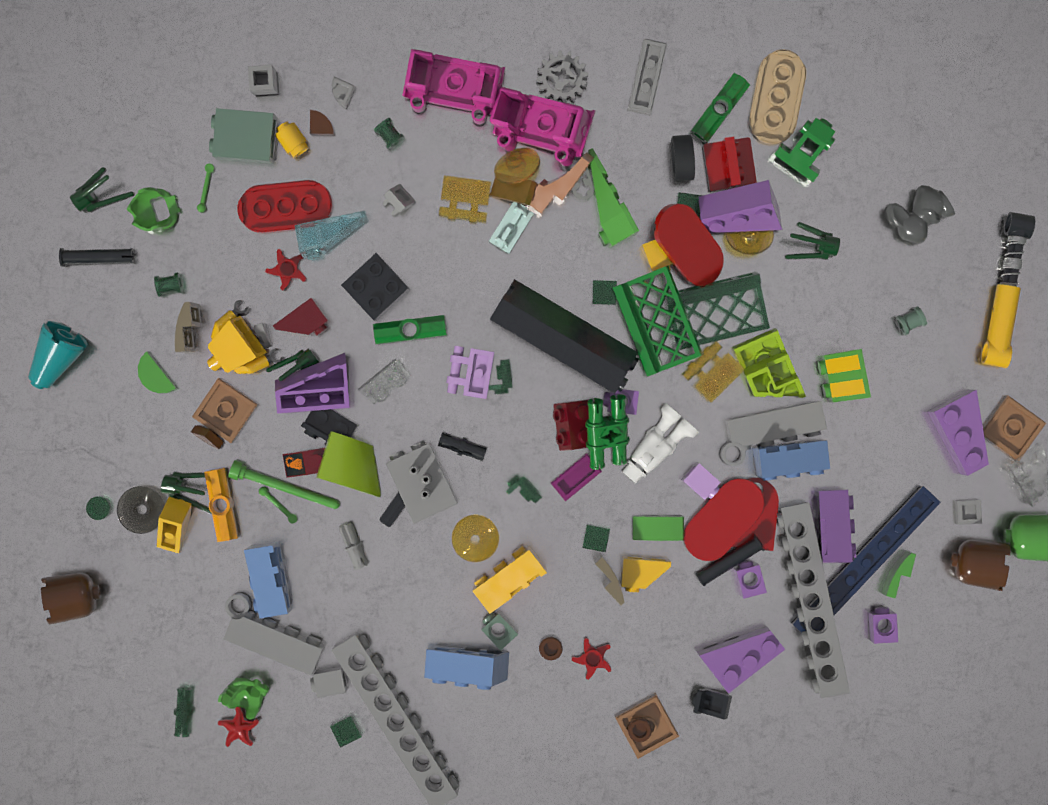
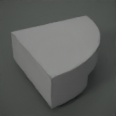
M333 76V95L336 101L347 109L356 86Z
M266 324L254 325L256 336H259L260 343L264 349L272 347Z

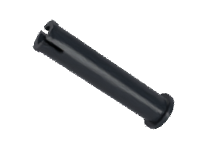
M60 248L59 263L61 267H65V264L134 263V256H124L134 254L133 248L64 250V248Z
M756 534L753 535L754 538L699 573H696L700 583L706 586V584L757 552L765 551L763 544Z

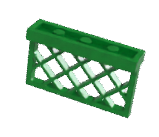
M669 266L613 287L647 377L703 356ZM664 273L667 280L664 290L653 285L656 276ZM651 278L649 283L644 281L646 279ZM641 283L647 286L643 298L635 295L632 285ZM651 288L663 293L658 305L647 300ZM666 295L675 300L676 306L673 312L662 307ZM645 304L656 309L652 321L645 318L642 313ZM660 311L671 316L667 327L656 323ZM675 318L684 323L685 328L682 334L671 330ZM654 326L665 331L661 342L653 340L651 336ZM669 333L680 338L676 350L664 345ZM684 340L692 344L695 351L694 354L687 356L679 352ZM662 348L673 353L671 362L665 365L662 364L660 359Z

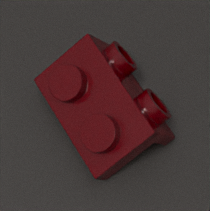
M588 400L554 404L553 418L556 422V441L559 445V450L567 451L587 448L586 442L588 439L585 423L589 419Z

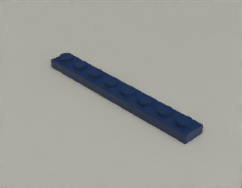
M921 486L856 557L853 558V562L849 563L827 586L833 615L848 602L941 503L924 486ZM818 596L809 605V607H814L818 604ZM815 617L811 620V628L817 631L823 628L824 621L821 617ZM799 618L792 623L801 633L806 631L804 621L799 622Z

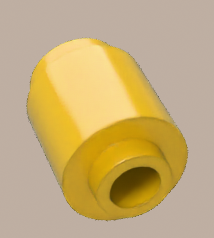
M286 121L276 128L278 132L275 134V137L288 155L291 154L293 158H296L309 149L306 144L308 141L295 122L289 124Z

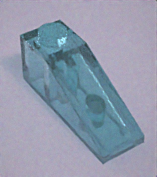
M360 211L295 225L299 252L302 257L308 260H315L320 258L321 255L330 252L369 222L366 212Z

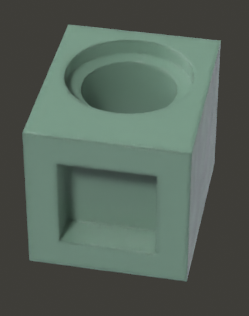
M500 611L496 614L492 612L482 620L484 625L481 630L500 651L518 635V630ZM495 623H501L504 625L505 631L502 634H495L491 627Z

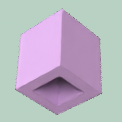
M698 462L681 479L704 500L707 497L713 498L720 489L718 485L721 482Z

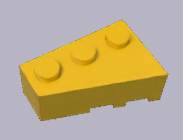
M522 545L512 553L513 558L507 563L502 560L492 568L495 571L488 577L484 574L474 582L475 587L472 591L489 614L513 598L521 589L527 588L538 576L542 577L547 573L546 566L530 546L524 548Z

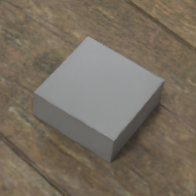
M955 500L956 524H982L981 500Z

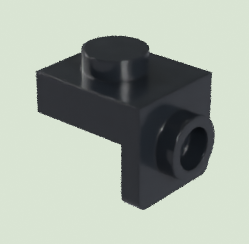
M707 688L699 689L694 694L692 705L694 706L693 713H703L725 720L728 718L732 695Z

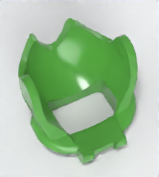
M152 187L138 190V194L132 199L127 208V211L134 217L132 225L144 231H155L161 228L167 229L172 227L177 220V214L181 213V209L176 202V195L171 196L166 190ZM163 197L170 216L165 220L158 221L152 201Z
M236 678L220 694L218 702H222L224 706L230 709H234L237 706L246 710V718L252 720L257 715L263 697L269 691V686L262 684L258 679L251 681L245 678Z

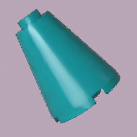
M47 321L45 324L44 322L40 330L28 378L31 380L30 383L38 389L50 388L85 351L88 344L82 335L77 333L74 336L69 332L71 328L61 323Z

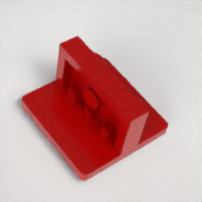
M734 136L727 137L723 141L703 145L710 191L737 188L757 183L751 139L749 137L735 139Z

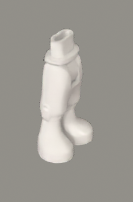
M667 403L661 408L662 418L659 423L646 432V436L634 451L631 459L627 460L629 464L622 470L635 483L642 476L646 477L647 473L654 470L668 455L673 454L680 440L684 437L694 438L699 433L686 419L682 418L671 434L663 438L665 432L682 417Z

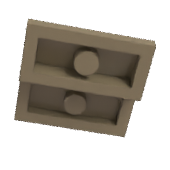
M184 302L181 308L175 331V352H194L192 328H201L199 304Z
M599 553L593 560L598 568L608 577L602 582L603 586L622 605L624 604V597L617 577L607 560Z

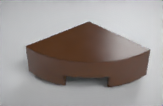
M310 110V135H334V128L330 120L321 112Z
M195 425L191 430L192 434L216 449H220L223 444L222 440L208 428Z

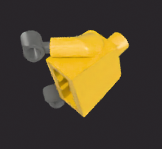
M242 300L236 301L234 303V310H229L214 323L211 334L212 341L208 344V349L213 356L207 360L208 366L213 371H217L222 367L227 373L234 370L237 374H253L269 366L270 362L278 363L283 358L281 357L279 360L272 358L271 354L279 350L277 348L272 349L268 356H264L267 353L241 317L248 314L249 307H246L243 311H238V306L243 303Z

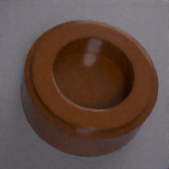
M546 636L541 640L539 652L544 659L556 660L562 654V643L557 637Z
M636 717L628 724V734L633 741L644 742L650 738L652 728L647 719Z

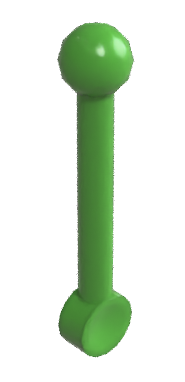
M210 163L205 165L206 177L201 201L197 205L199 212L206 210L205 200L211 173L215 171V167Z
M266 487L259 488V494L265 496L288 517L290 523L297 522V515L287 511L268 493Z

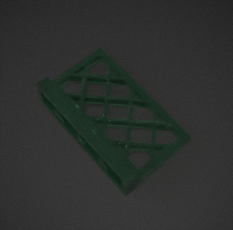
M755 271L714 281L706 286H693L678 290L684 307L690 310L688 313L689 319L693 312L704 319L697 331L693 329L696 338L698 335L702 337V339H698L699 345L770 328L759 273ZM756 288L757 298L752 305L741 299L747 290ZM741 292L738 297L734 295V293ZM666 295L665 303L667 304V309L673 312V308L676 306L675 300ZM725 295H731L736 298L729 311L718 305ZM717 298L715 302L710 299ZM705 300L713 304L706 316L695 310L698 304ZM739 302L750 307L744 319L733 314ZM758 302H759L760 310H758L757 308H755V307L757 306ZM695 303L692 308L688 306V304ZM716 307L727 313L720 325L709 319ZM753 310L761 314L763 324L752 326L746 321ZM730 316L741 321L737 330L731 332L723 328ZM675 318L672 330L680 334L685 326L682 321ZM707 321L718 327L715 334L711 337H706L700 333ZM676 322H678L679 324H681V326L679 327V329L677 328ZM744 324L749 326L748 328L742 329ZM721 330L726 332L723 334H719ZM674 336L675 344L677 347L680 338ZM689 342L682 343L680 350L693 346Z

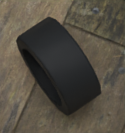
M678 135L671 138V160L675 182L690 181L695 178V155L691 135Z

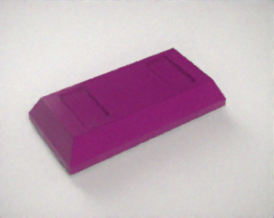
M586 453L552 481L551 485L566 502L602 471L600 468L599 470L590 468V456Z

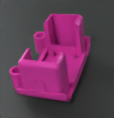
M411 49L402 96L410 99V105L415 112H422L427 102L472 111L471 115L474 123L483 124L486 121L487 114L491 115L498 90L502 87L505 67L438 54L433 55L432 52ZM416 101L422 102L419 107L414 106ZM482 113L483 117L477 119L475 118V114Z
M501 87L496 96L490 122L494 125L493 134L498 136V145L506 151L514 150L517 142L554 151L555 159L563 166H569L573 163L574 157H582L596 110H585L581 106L534 95H526L514 89Z

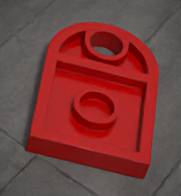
M746 478V480L761 484L765 501L764 511L760 518L733 547L742 546L753 539V535L756 534L765 550L773 551L779 506L777 491L771 483L763 481L761 478Z

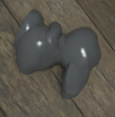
M921 185L917 188L911 213H908L904 207L897 203L888 204L886 208L888 219L897 226L899 236L903 240L915 244L923 243L926 240L928 224H938L940 222L939 217L941 216L951 217L955 215L954 208L946 195L941 190L938 191L926 185Z

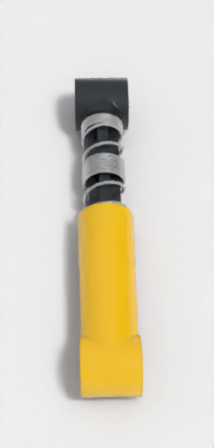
M1009 212L1005 221L1004 234L1008 236L1007 241L1009 243L1006 245L1008 252L1004 255L1006 257L1002 267L1004 274L1001 275L1003 280L996 286L987 341L982 349L981 362L984 365L1008 368L1011 361V341L1021 288L1016 285L1019 284L1017 279L1018 274H1021L1019 270H1021L1023 259H1021L1022 254H1024L1023 246L1026 245L1027 239L1032 237L1035 229V216Z

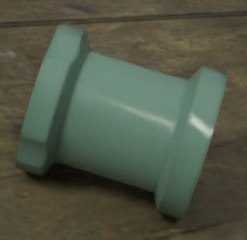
M919 306L914 307L912 312L904 316H896L897 325L905 336L909 334L910 330L920 325H927L926 317Z

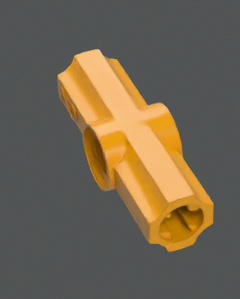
M226 468L204 472L210 500L209 510L213 516L217 542L239 538L233 510L234 501L230 494ZM218 499L226 501L227 508L225 511H220L217 508L216 502Z

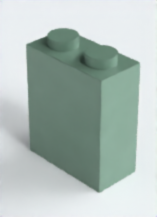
M216 108V114H213L211 117V128L214 129V138H210L209 152L212 153V157L219 160L273 164L277 116L274 113Z

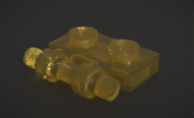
M444 175L441 200L450 201L449 207L440 206L439 216L448 217L449 220H455V218L467 219L471 223H476V221L486 222L487 213L478 212L479 205L488 206L491 182ZM458 202L471 204V209H457Z
M717 341L710 347L707 346L703 350V356H700L695 362L692 361L688 365V369L682 374L688 381L694 375L698 376L700 380L694 387L710 403L745 370L729 353L722 359L717 355L723 348ZM712 360L715 365L705 374L701 369Z

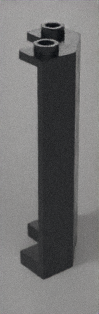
M515 279L490 318V321L500 325L614 394L617 390L620 392L623 390L628 381L625 378L629 370L632 371L639 360L636 358L637 351Z

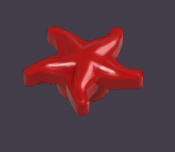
M278 249L276 251L278 264L272 269H265V273L280 277L282 283L281 290H285L291 279L297 278L302 282L306 281L305 276L297 269L298 262L304 258L303 254L288 259L282 254L281 249Z
M585 638V653L579 657H572V661L586 666L587 680L592 677L597 668H604L611 672L610 665L603 658L606 650L610 649L611 646L606 644L594 648L589 643V639Z
M237 706L234 719L218 721L219 726H224L229 731L225 745L229 747L232 741L240 739L245 744L252 746L253 741L249 737V730L253 729L260 720H247L241 707Z

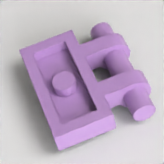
M454 346L453 355L450 356V362H452L450 376H447L446 383H448L447 393L456 394L457 386L463 385V395L487 399L494 352L471 348L470 356L463 357L464 347ZM461 364L468 365L466 379L459 378Z

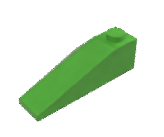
M591 148L588 150V154L594 157V159L590 163V171L599 225L602 230L598 233L604 245L609 243L612 248L635 236L639 229L625 203H619L618 199L620 198L617 189L612 182H608L607 172L594 149Z

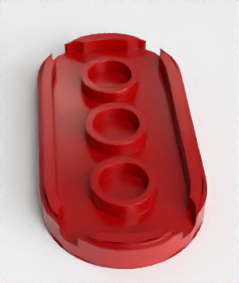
M313 180L252 186L245 191L238 201L237 212L241 222L248 229L257 233L309 229L321 226L329 219L333 209V200L328 189Z
M669 204L661 209L654 223L656 224L654 237L658 245L687 282L697 286H706L714 282L720 275L724 263L722 249L691 207L684 204Z
M734 479L724 484L716 495L688 523L684 533V541L688 551L694 557L703 561H713L724 556L762 515L765 501L760 487L746 479Z

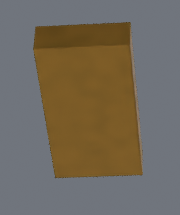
M496 173L490 196L530 206L537 182Z

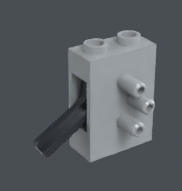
M424 441L410 446L412 451L403 454L400 451L389 456L391 461L387 462L386 466L398 489V493L379 519L385 526L391 527L405 506L415 524L458 504L431 443L425 445Z

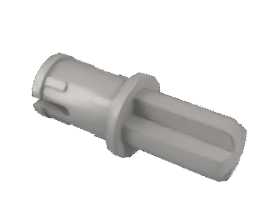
M347 522L340 525L339 530L346 546L344 550L348 551L354 570L367 566L368 562L361 547L362 542H359L352 523Z

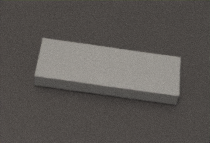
M644 38L628 106L629 110L646 114L652 113L667 43Z

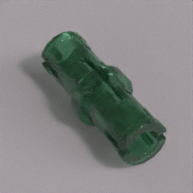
M184 687L177 688V706L174 709V715H176L175 737H180L181 729L182 737H189L190 716L193 714V709H191L193 689L189 687L185 689V697Z

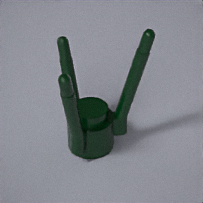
M102 167L81 187L76 189V192L70 195V199L80 212L84 209L91 212L95 208L131 197L134 193L131 191L93 203L96 198L92 192L109 179V176L105 175L91 185L105 171V168Z
M798 222L797 225L819 235V239L791 233L790 237L817 244V251L821 252L787 254L785 258L828 259L829 255L837 256L840 238L833 237V233H827Z
M308 348L305 351L300 350L295 355L266 368V372H271L296 360V365L278 378L279 381H283L298 369L302 370L320 362Z
M173 472L172 476L164 475L161 483V493L169 494L168 497L192 503L191 506L212 514L207 506L179 495L183 492L205 495V491L184 486L185 481L181 480L184 478H205L204 473Z

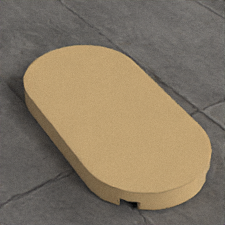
M780 49L770 53L762 60L757 73L748 124L752 135L758 141L767 145L783 143L793 134L797 125L806 80V67L800 57L790 50Z

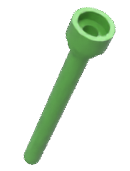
M238 460L233 461L228 478L237 481L238 479L243 480L246 478L333 509H337L340 506V502L336 499L247 469L248 466H245L243 462Z

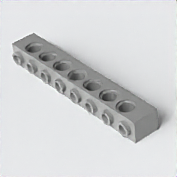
M810 503L780 508L781 513L777 514L779 528L784 527L786 537H782L784 551H789L791 559L787 561L789 575L794 574L796 584H792L794 598H799L801 606L797 608L799 622L804 621L806 631L802 632L804 646L809 645L811 655H807L809 669H814L816 679H812L814 693H819L821 698L848 694L850 690ZM796 522L804 527L803 534L798 537L794 536L790 530L791 525ZM799 546H805L809 551L808 557L804 560L796 557L795 552ZM806 569L811 570L814 574V579L810 583L802 582L800 577L801 573ZM810 593H815L819 598L818 604L814 607H809L805 601ZM815 617H821L824 621L823 628L817 631L811 628V620ZM820 641H826L829 645V649L825 654H819L816 651V644ZM825 665H831L834 668V673L829 678L821 675V669Z
M357 631L335 645L331 651L428 804L445 805L458 796L459 790L457 788L460 787L454 775L449 776L445 770L447 765L441 755L437 756L432 749L434 747L432 740L428 735L424 736L419 729L422 727L420 721L415 715H410L407 710L409 705L403 695L398 696L395 691L396 684L390 675L386 676L381 669L383 664L377 655L373 656L370 652L369 647L371 645L365 635L360 636ZM355 654L363 655L365 664H356L353 656ZM374 674L378 678V683L370 685L366 681V676ZM386 694L390 697L391 703L383 705L379 702L378 697ZM395 714L401 715L404 722L396 725L392 722L391 717ZM413 735L417 742L409 745L404 741V736ZM426 755L429 758V762L422 765L418 763L416 757ZM438 775L441 777L442 782L440 784H432L429 777Z

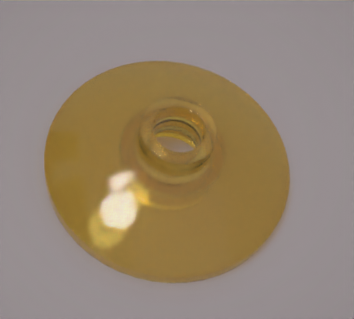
M517 148L509 151L497 161L494 168L495 176L500 182L505 184L523 182L536 173L540 166V157L535 150L530 148Z
M774 231L726 232V239L734 250L743 254L754 255L764 252L771 246L774 239Z
M470 515L464 517L454 527L452 545L456 553L464 560L470 562L484 561L491 557L498 547V530L494 523L484 516ZM477 535L480 538V541L476 544L471 542V536Z

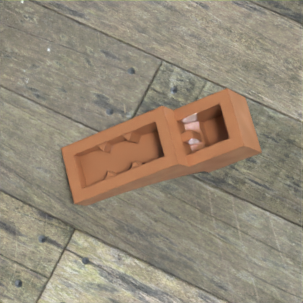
M586 152L576 165L562 176L551 181L544 179L539 184L537 183L530 206L542 214L555 196L563 201L594 157Z

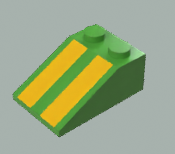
M862 349L820 356L821 361H818V369L820 375H824L825 380L822 390L824 397L828 398L829 402L871 397Z

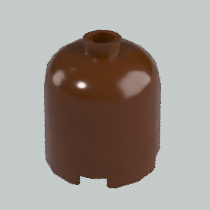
M967 540L959 546L957 553L953 552L951 557V566L955 567V574L958 580L967 585L1003 591L1009 573V566L1005 565V555L1010 556V545L981 540Z
M85 573L41 578L42 583L46 585V587H41V598L44 611L49 610L50 617L46 619L49 625L87 617L94 612L96 600L101 599L99 585H94L93 580Z

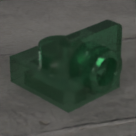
M510 359L500 360V365L496 366L497 379H502L503 384L489 385V390H494V394L509 393L508 388H513Z
M524 474L521 477L515 475L506 483L509 487L506 489L508 495L520 486L522 489L519 492L528 502L532 500L536 503L543 496Z

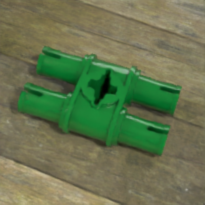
M616 394L617 399H615V395L610 397L611 415L603 417L602 399L594 398V403L592 399L588 400L589 419H587L585 426L588 439L586 447L590 450L591 469L599 470L598 464H600V469L605 467L604 449L612 447V464L620 466L621 460L623 465L627 464L626 445H628L630 438L628 436L629 417L626 415L625 395Z

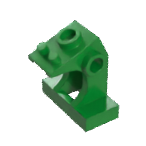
M815 118L812 122L807 120L799 131L803 135L796 145L790 149L781 143L774 155L814 182L820 173V169L812 163L823 149L828 151L835 141V138L832 136L836 131L832 129V124L823 118L820 120ZM807 138H810L819 145L811 156L800 149Z

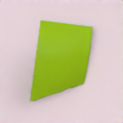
M776 328L732 347L754 397H806Z
M331 431L316 478L380 497L381 492L373 446Z

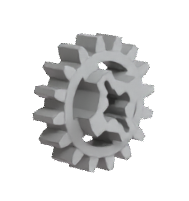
M560 50L558 57L550 53V61L543 59L542 64L544 68L537 69V72L542 76L537 77L536 80L539 83H543L539 87V91H547L545 94L546 99L553 96L554 101H558L560 98L563 103H566L567 98L570 97L574 102L576 100V93L578 95L583 94L580 87H587V82L583 79L588 77V72H582L586 65L585 63L578 64L579 56L572 59L570 51L566 56H563ZM562 62V64L557 68L551 67L556 63ZM570 65L576 69L578 77L571 72ZM561 73H566L567 79H564L563 82H559L558 76H560ZM546 78L553 82L554 90L548 85ZM569 86L574 87L572 90L562 93L563 89Z

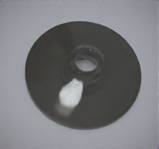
M137 486L127 490L120 497L117 504V516L120 523L127 530L137 534H144L158 527L159 516L165 505L163 499L155 490L145 486ZM141 505H144L147 508L145 514H142L139 511V507Z

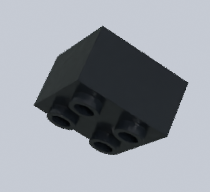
M377 253L341 284L374 321H377L411 290Z

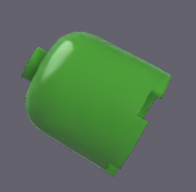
M1021 514L1013 518L1009 529L1004 530V543H1009L1010 551L1015 557L1023 560L1048 562V514Z

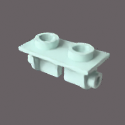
M513 202L489 242L509 254L534 213L529 211L524 205Z

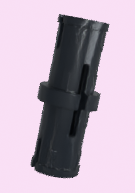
M442 432L438 443L439 447L457 452L459 456L463 454L483 461L487 447L467 441L468 438L463 437L461 439Z

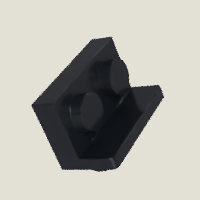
M333 409L311 411L301 427L305 428L304 433L314 439L320 437L325 440L324 445L326 446L331 431L352 437L358 424Z

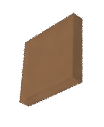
M218 378L192 418L229 443H233L259 404L221 378Z
M1006 395L984 424V438L1015 461H1019L1046 425V422L1009 395Z
M657 694L615 716L637 759L679 737ZM636 717L647 719L652 728L650 738L644 742H635L628 734V724Z

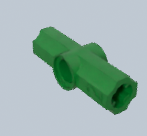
M736 73L732 74L691 129L694 136L708 143L749 88L750 84L746 79ZM716 103H723L726 106V112L723 114L716 112L714 105Z
M444 315L373 324L375 344L447 336ZM408 323L415 324L417 328L413 336H406L404 333V327Z

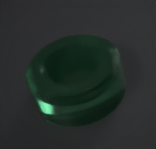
M104 496L93 497L86 505L87 514L94 520L105 519L112 510L111 502Z

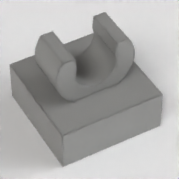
M398 184L384 194L386 199L383 201V205L386 206L391 203L395 208L391 214L396 215L411 207L416 201L401 184Z

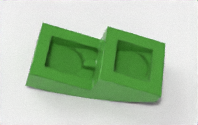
M633 516V540L683 541L684 516Z
M905 551L895 562L884 583L883 595L896 598L901 575L911 577L916 557L915 553Z

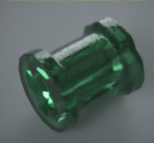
M390 117L374 128V132L379 133L386 142L388 150L400 143L405 137L403 134H399L393 126Z
M177 272L172 276L161 278L159 276L154 277L158 297H163V294L172 292L183 293L180 273Z

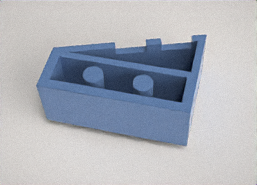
M827 440L753 447L755 474L762 478L763 481L775 480L777 476L786 475V478L800 477V473L809 472L810 475L824 474V470L830 469Z
M280 541L252 545L246 548L244 554L250 575V587L255 597L253 599L255 613L259 614V619L288 614L291 611Z
M435 646L426 649L424 678L432 679V682L437 684H445L447 681L455 682L454 685L459 687H468L469 684L477 685V689L490 690L491 687L508 679L509 652L502 651L501 654L497 655L489 654L487 650L474 652L466 651L464 648Z

